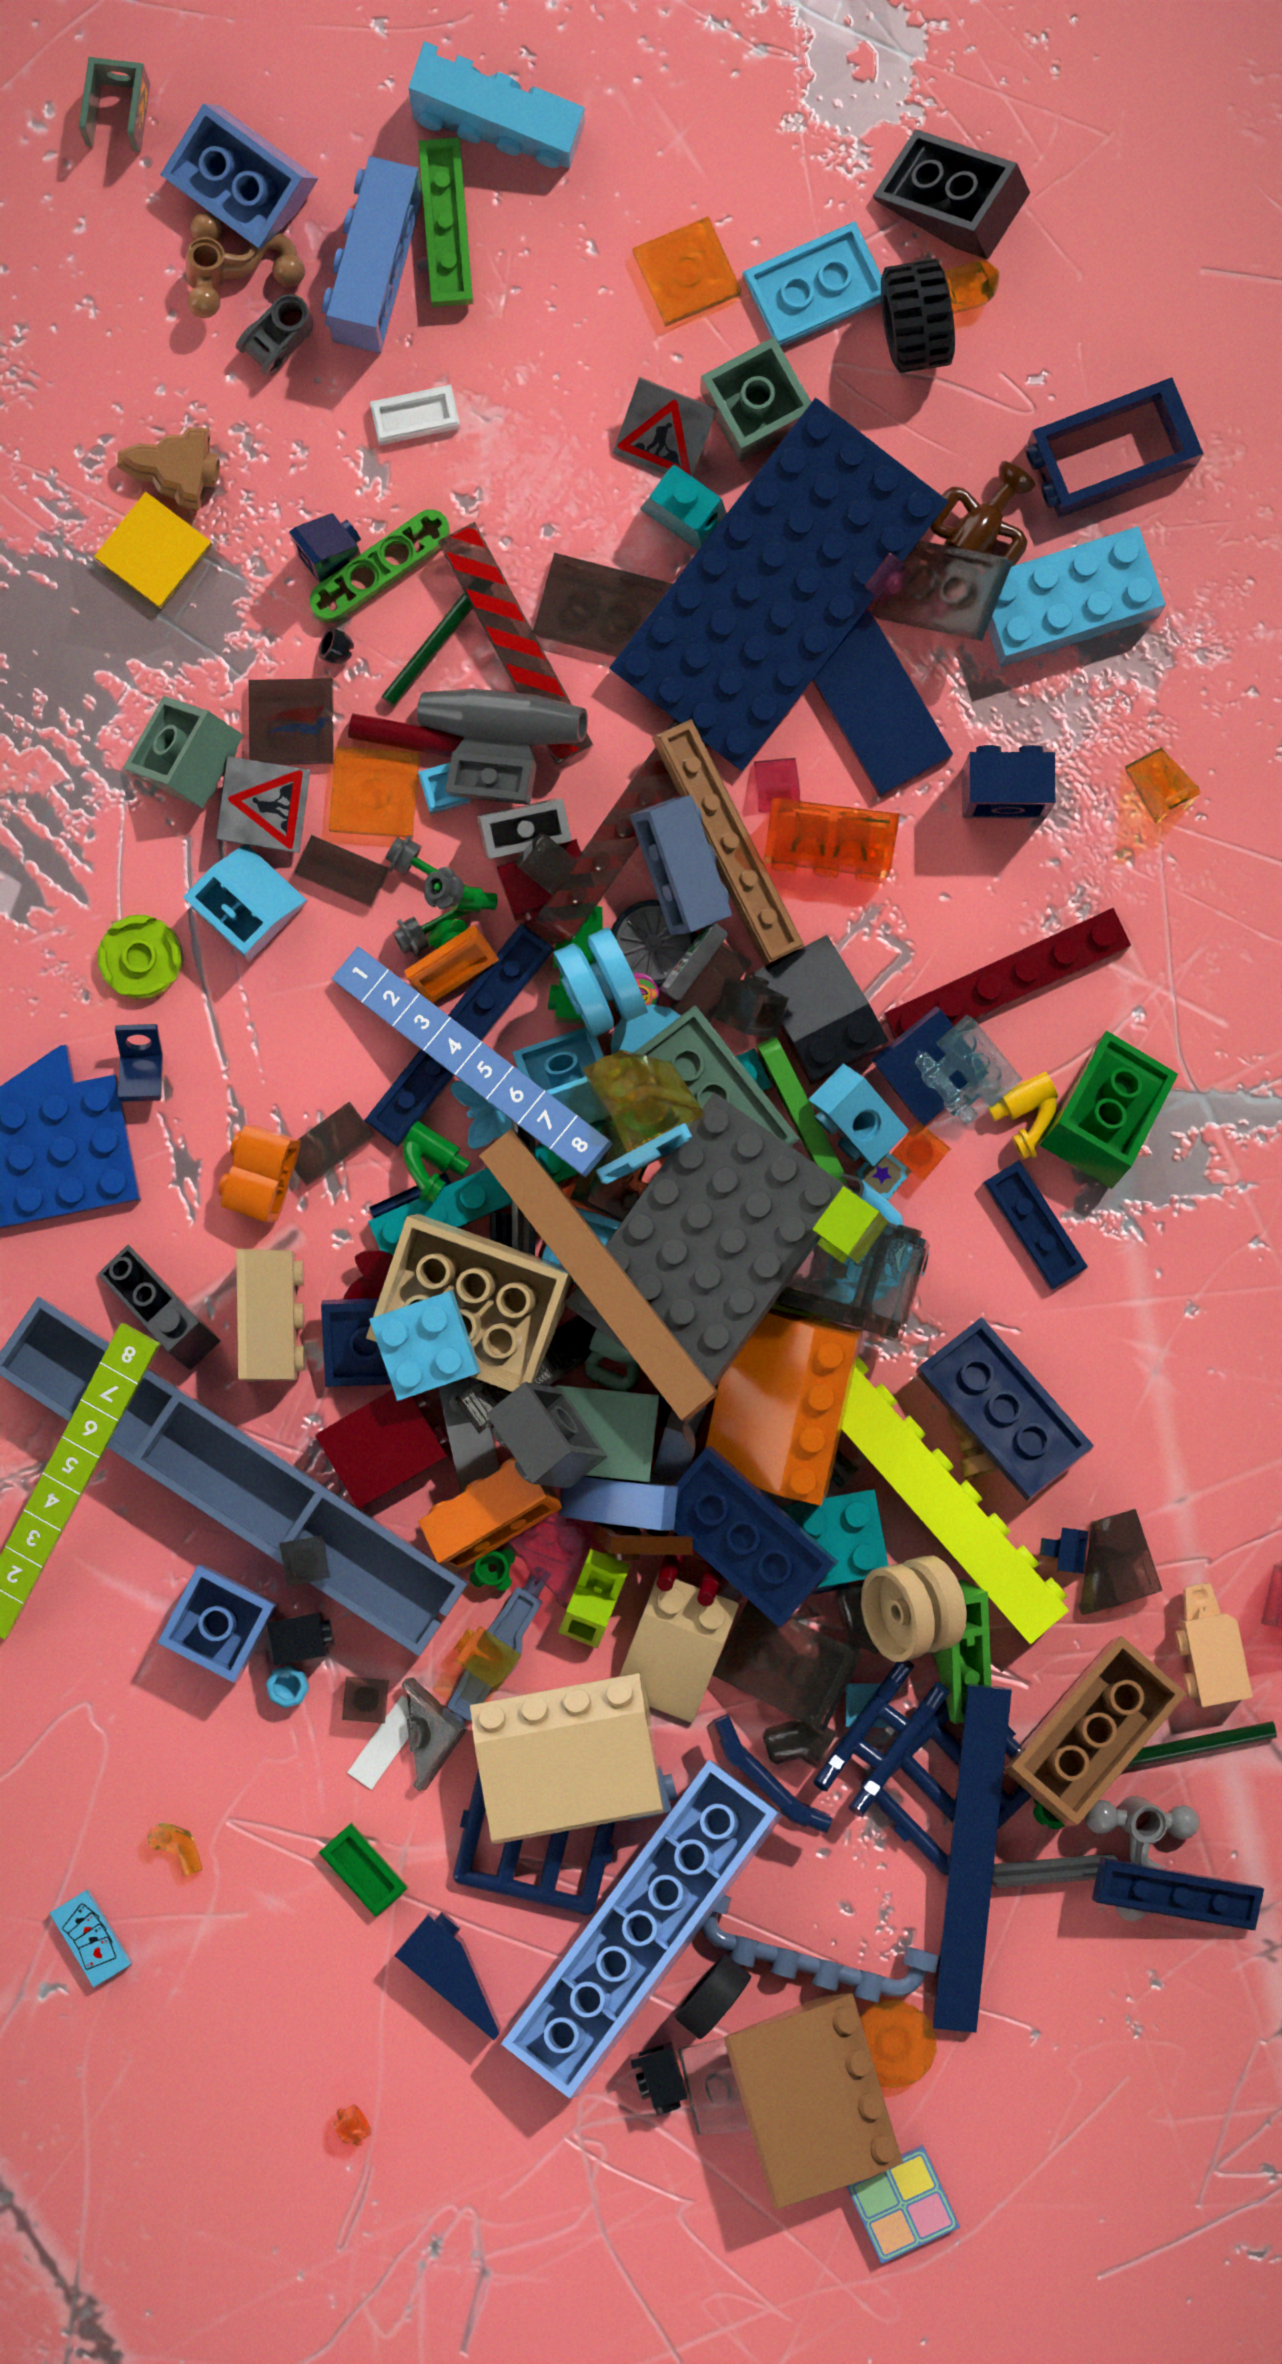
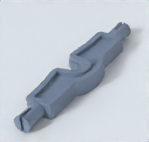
M535 1566L524 1589L517 1587L504 1609L486 1631V1638L502 1649V1659L499 1662H492L485 1657L475 1654L469 1660L460 1684L447 1705L452 1711L440 1730V1735L445 1737L452 1724H455L447 1740L454 1742L466 1719L472 1721L470 1705L484 1703L494 1685L504 1681L516 1668L523 1649L522 1637L542 1604V1600L538 1596L548 1579L552 1576L544 1571L539 1582L535 1585L543 1570L538 1566Z

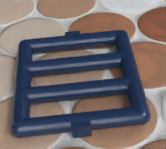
M944 1700L892 1775L901 1769L953 1823L955 1800L913 1758V1755L931 1738L959 1767L961 1744L943 1727L950 1720L946 1700ZM1008 1726L1005 1754L1011 1759L1021 1745L1013 1738L1016 1733ZM869 1775L861 1782V1787L863 1786ZM1020 1785L1010 1794L1002 1788L998 1829L1032 1797ZM882 1788L873 1803L895 1825L893 1830L905 1843L910 1840L942 1875L948 1876L950 1853L947 1855Z
M478 1769L469 1809H464L460 1827L464 1828L453 1871L455 1883L582 1915L592 1914L596 1907L606 1863H611L614 1845H611V1840L616 1822L597 1825L580 1896L555 1890L569 1831L551 1834L539 1886L513 1880L523 1839L504 1843L497 1876L472 1870L486 1812Z

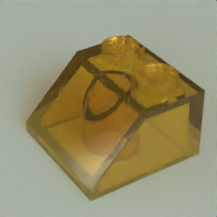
M619 1050L582 1068L598 1108L626 1153L683 1123L687 1124L704 1115L702 1108L671 1062Z

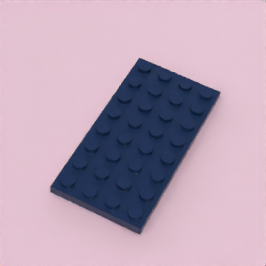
M815 397L609 669L678 723L682 724L692 719L702 741L740 771H743L949 501Z

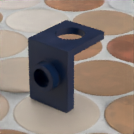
M116 1025L115 1035L120 1054L119 1102L160 1101L164 1054L158 1025ZM132 1035H143L151 1041L144 1045H135L130 1043L127 1038Z

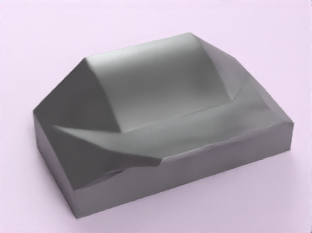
M706 1406L686 1422L682 1421L671 1408L650 1478V1484L675 1486L689 1469L695 1452V1440L699 1436L707 1410Z

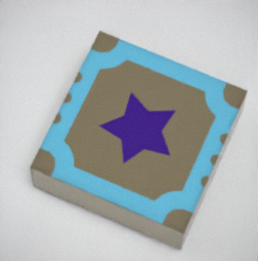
M888 1152L874 1167L865 1161L853 1176L859 1177L865 1186L880 1193L889 1200L912 1171Z

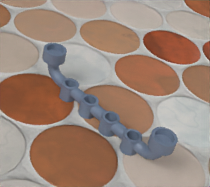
M726 1895L723 1896L714 1908L713 1913L702 1926L703 1934L709 1942L722 1950L729 1951V1957L740 1965L754 1967L755 1959L772 1963L771 1973L795 1979L797 1971L814 1975L813 1985L837 1991L839 1982L855 1987L854 1996L873 2002H879L881 1994L903 1997L913 1993L921 1986L927 1971L936 1973L940 1958L937 1954L906 1946L902 1964L910 1966V1969L904 1978L898 1980L805 1955L790 1949L769 1945L747 1937L730 1934L723 1931L717 1922L718 1913L726 1915L728 1913L732 1897Z

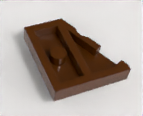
M594 1522L593 1539L605 1551L614 1554V1559L638 1561L640 1560V1554L692 1555L693 1537L670 1536L669 1530H654Z

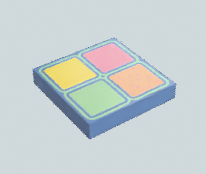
M923 2144L902 2153V2164L872 2178L847 2186L881 2264L960 2228Z

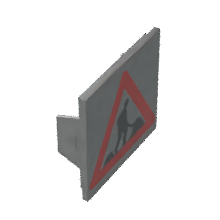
M639 377L613 454L663 475L672 465H675L693 477L717 409Z
M227 756L216 840L300 853L310 770Z

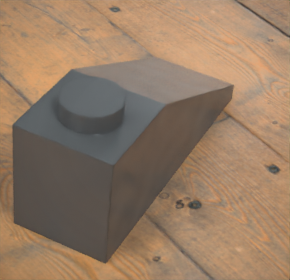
M476 1378L459 1380L438 1387L461 1494L465 1492V1488L471 1482L487 1478L500 1470L491 1422L478 1430L458 1402L460 1398L470 1392L472 1393V1391L483 1385V1381Z

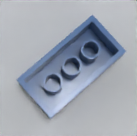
M369 156L366 169L359 168L356 176L354 194H358L355 209L349 208L346 213L343 233L348 234L345 248H338L336 251L333 273L337 274L334 289H326L322 313H326L325 325L330 328L333 342L381 354L423 195L417 167Z

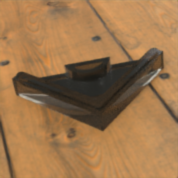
M411 1677L404 1680L402 1688L407 1692L409 1718H406L409 1746L410 1752H414L417 1776L414 1787L418 1791L426 1790L468 1728L416 1679Z

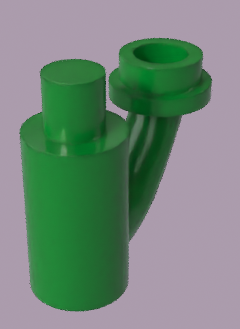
M416 1121L402 1143L405 1165L417 1187L422 1192L419 1200L422 1202L426 1200L433 1204L446 1183L439 1179L440 1175L437 1173L430 1178L421 1158L444 1173L451 1169L462 1177L471 1165L470 1161L458 1154L460 1147L419 1121Z

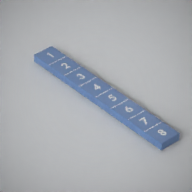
M357 946L331 978L336 984L585 1178L613 1145L605 1136L359 946Z

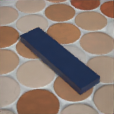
M1100 1857L1092 1900L1100 1904L1255 1931L1264 1888L1254 1884Z

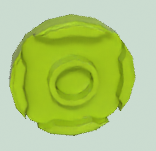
M148 915L127 916L113 923L98 947V967L105 982L120 995L132 999H151L166 992L178 979L183 965L182 947L175 932L164 922Z

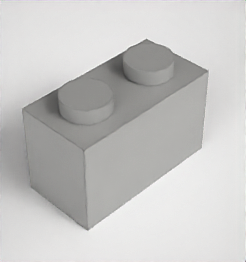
M559 797L531 803L530 805L477 815L485 857L488 859L572 841L564 802Z

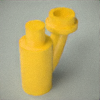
M1046 1071L1000 1093L1001 1100L987 1107L994 1122L1006 1116L1014 1120L1038 1108V1115L1030 1131L1027 1133L1022 1128L1018 1130L1017 1135L1012 1137L1014 1146L1023 1160L1028 1157L1032 1159L1037 1157L1035 1148L1043 1139L1055 1117L1058 1094Z

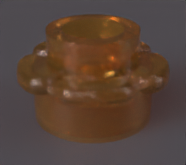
M355 2104L346 2109H337L338 2119L333 2122V2126L338 2137L346 2145L352 2142L357 2147L362 2146V2140L370 2136L372 2132L368 2120L361 2109Z

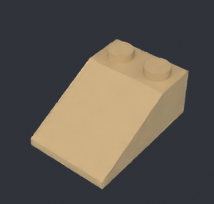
M658 1572L619 1677L640 1673L648 1696L649 1707L693 1723L740 1603L716 1594L714 1603L711 1606H702L697 1601L700 1587L679 1579H675L673 1588L670 1591H662L656 1585Z

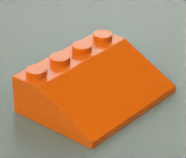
M770 1309L719 1381L717 1389L719 1394L715 1399L705 1448L712 1446L757 1488L778 1496L821 1506L829 1490L863 1330Z

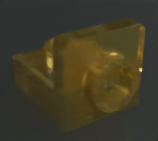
M482 1625L475 1632L468 1628L454 1648L460 1653L455 1662L496 1691L500 1689L522 1657V1654L490 1633Z

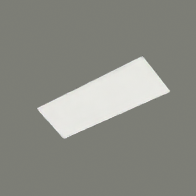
M403 1695L399 1698L347 1772L370 1790L373 1789L416 1728L414 1703Z

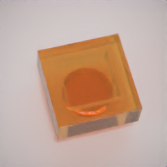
M918 1121L891 1155L924 1182L951 1148Z

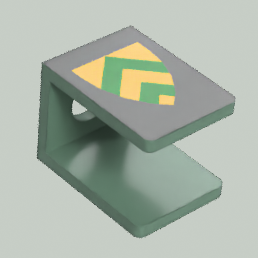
M88 57L79 129L86 146L93 147L101 88L102 84L133 88L127 135L133 151L141 152L150 82L144 64ZM112 72H121L127 75H117Z

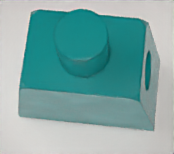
M672 465L640 507V510L697 550L702 547L727 514L723 500L716 493L675 465Z

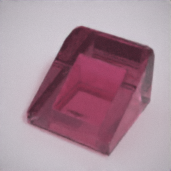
M796 758L754 761L759 812L799 809L800 785Z

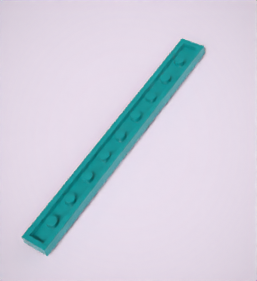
M755 1048L736 1056L763 1092L772 1088ZM656 1093L621 1107L623 1111L621 1113L609 1116L601 1121L589 1123L590 1126L613 1144L595 1167L626 1154L680 1125ZM543 1144L535 1146V1156L557 1184L580 1174ZM485 1168L445 1186L433 1204L426 1200L422 1202L418 1198L369 1220L368 1223L380 1250L389 1252L394 1256L407 1216L420 1214L456 1228H461L512 1205V1198L489 1168Z

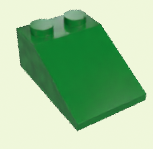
M1106 1030L1055 1114L1054 1120L1039 1146L1110 1189H1113L1132 1167L1178 1073Z

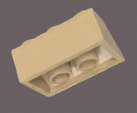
M236 1249L238 1379L246 1382L298 1381V1371H305V1347L297 1346V1329H304L305 1326L304 1303H297V1286L304 1285L303 1260L296 1261V1253L287 1250Z

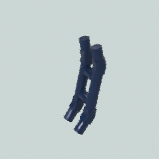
M910 1660L896 1662L813 1780L817 1788L822 1791H828L853 1754L873 1767L874 1770L848 1807L853 1814L859 1817L864 1816L887 1780L950 1693L945 1685L936 1682L910 1719L890 1706L888 1703L914 1668ZM878 1718L899 1733L885 1754L863 1740Z
M728 1713L713 1719L721 1739L719 1743L726 1758L735 1767L738 1766L780 1808L782 1814L789 1821L804 1828L808 1826L827 1834L833 1819L830 1817V1814L802 1803L792 1795L741 1744Z

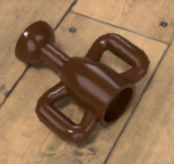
M1002 461L999 466V479L1002 484L988 503L979 504L964 488L951 487L942 494L949 501L930 526L934 534L946 539L944 545L955 557L973 567L981 565L989 574L1015 566L1026 551L1028 542L1023 531L1002 521V511L1015 493L1023 494L1030 492L1034 489L1036 483L1023 469L1007 461ZM958 501H961L968 513L958 522L956 527L943 525L944 520ZM998 535L1010 537L1012 542L997 563H995L989 551L995 544Z

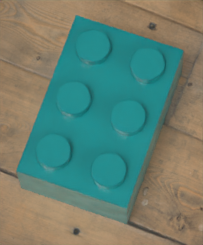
M875 1489L827 1497L821 1506L807 1502L778 1506L839 1561L817 1588L863 1580L874 1569L889 1565Z

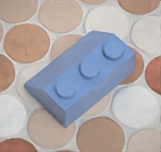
M205 103L202 104L160 174L258 248H262L298 213L319 179L221 105Z

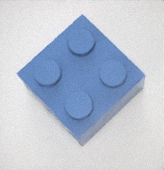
M204 1564L197 1565L157 1643L234 1683L240 1680L267 1628V1623L270 1622L279 1603Z

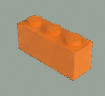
M513 1457L504 1462L500 1470L491 1476L471 1482L462 1494L452 1500L442 1501L434 1505L430 1509L429 1514L419 1519L418 1522L437 1563L451 1572L457 1573L560 1510L562 1506L553 1487L525 1481L516 1470L515 1463L517 1460Z

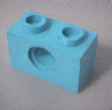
M844 1063L808 1099L819 1112L814 1117L815 1120L829 1134L833 1135L836 1132L841 1137L837 1145L853 1161L861 1157L874 1167L909 1131L868 1081Z

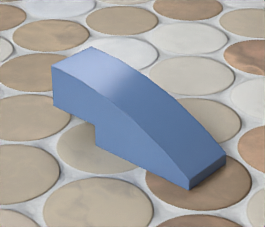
M584 1476L571 1488L561 1487L560 1503L562 1508L559 1510V1516L654 1530H674L678 1487Z

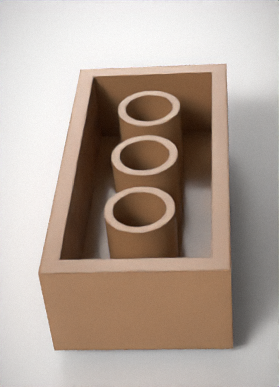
M1123 1636L1112 1639L1004 1766V1772L1066 1827L1077 1826L1187 1693Z

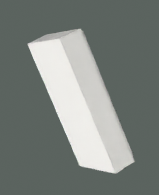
M451 385L370 402L379 446L460 429Z

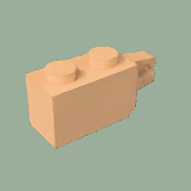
M1210 1583L1183 1587L1184 1620H1179L1181 1630L1175 1631V1642L1179 1656H1186L1189 1673L1183 1674V1682L1188 1699L1194 1698L1195 1705L1206 1707L1253 1698L1238 1621L1226 1613H1221Z

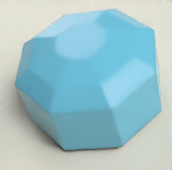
M292 1664L274 1669L266 1683L270 1700L283 1708L302 1703L310 1689L306 1672Z

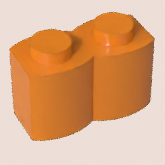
M244 1125L242 1131H238L235 1134L231 1143L230 1153L234 1156L230 1172L227 1171L223 1175L219 1184L218 1193L222 1196L221 1207L264 1222H276L284 1206L289 1180L297 1162L301 1140L256 1125Z

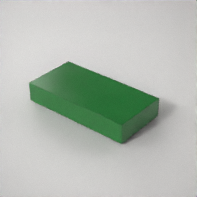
M352 1822L318 1852L375 1917L409 1887Z

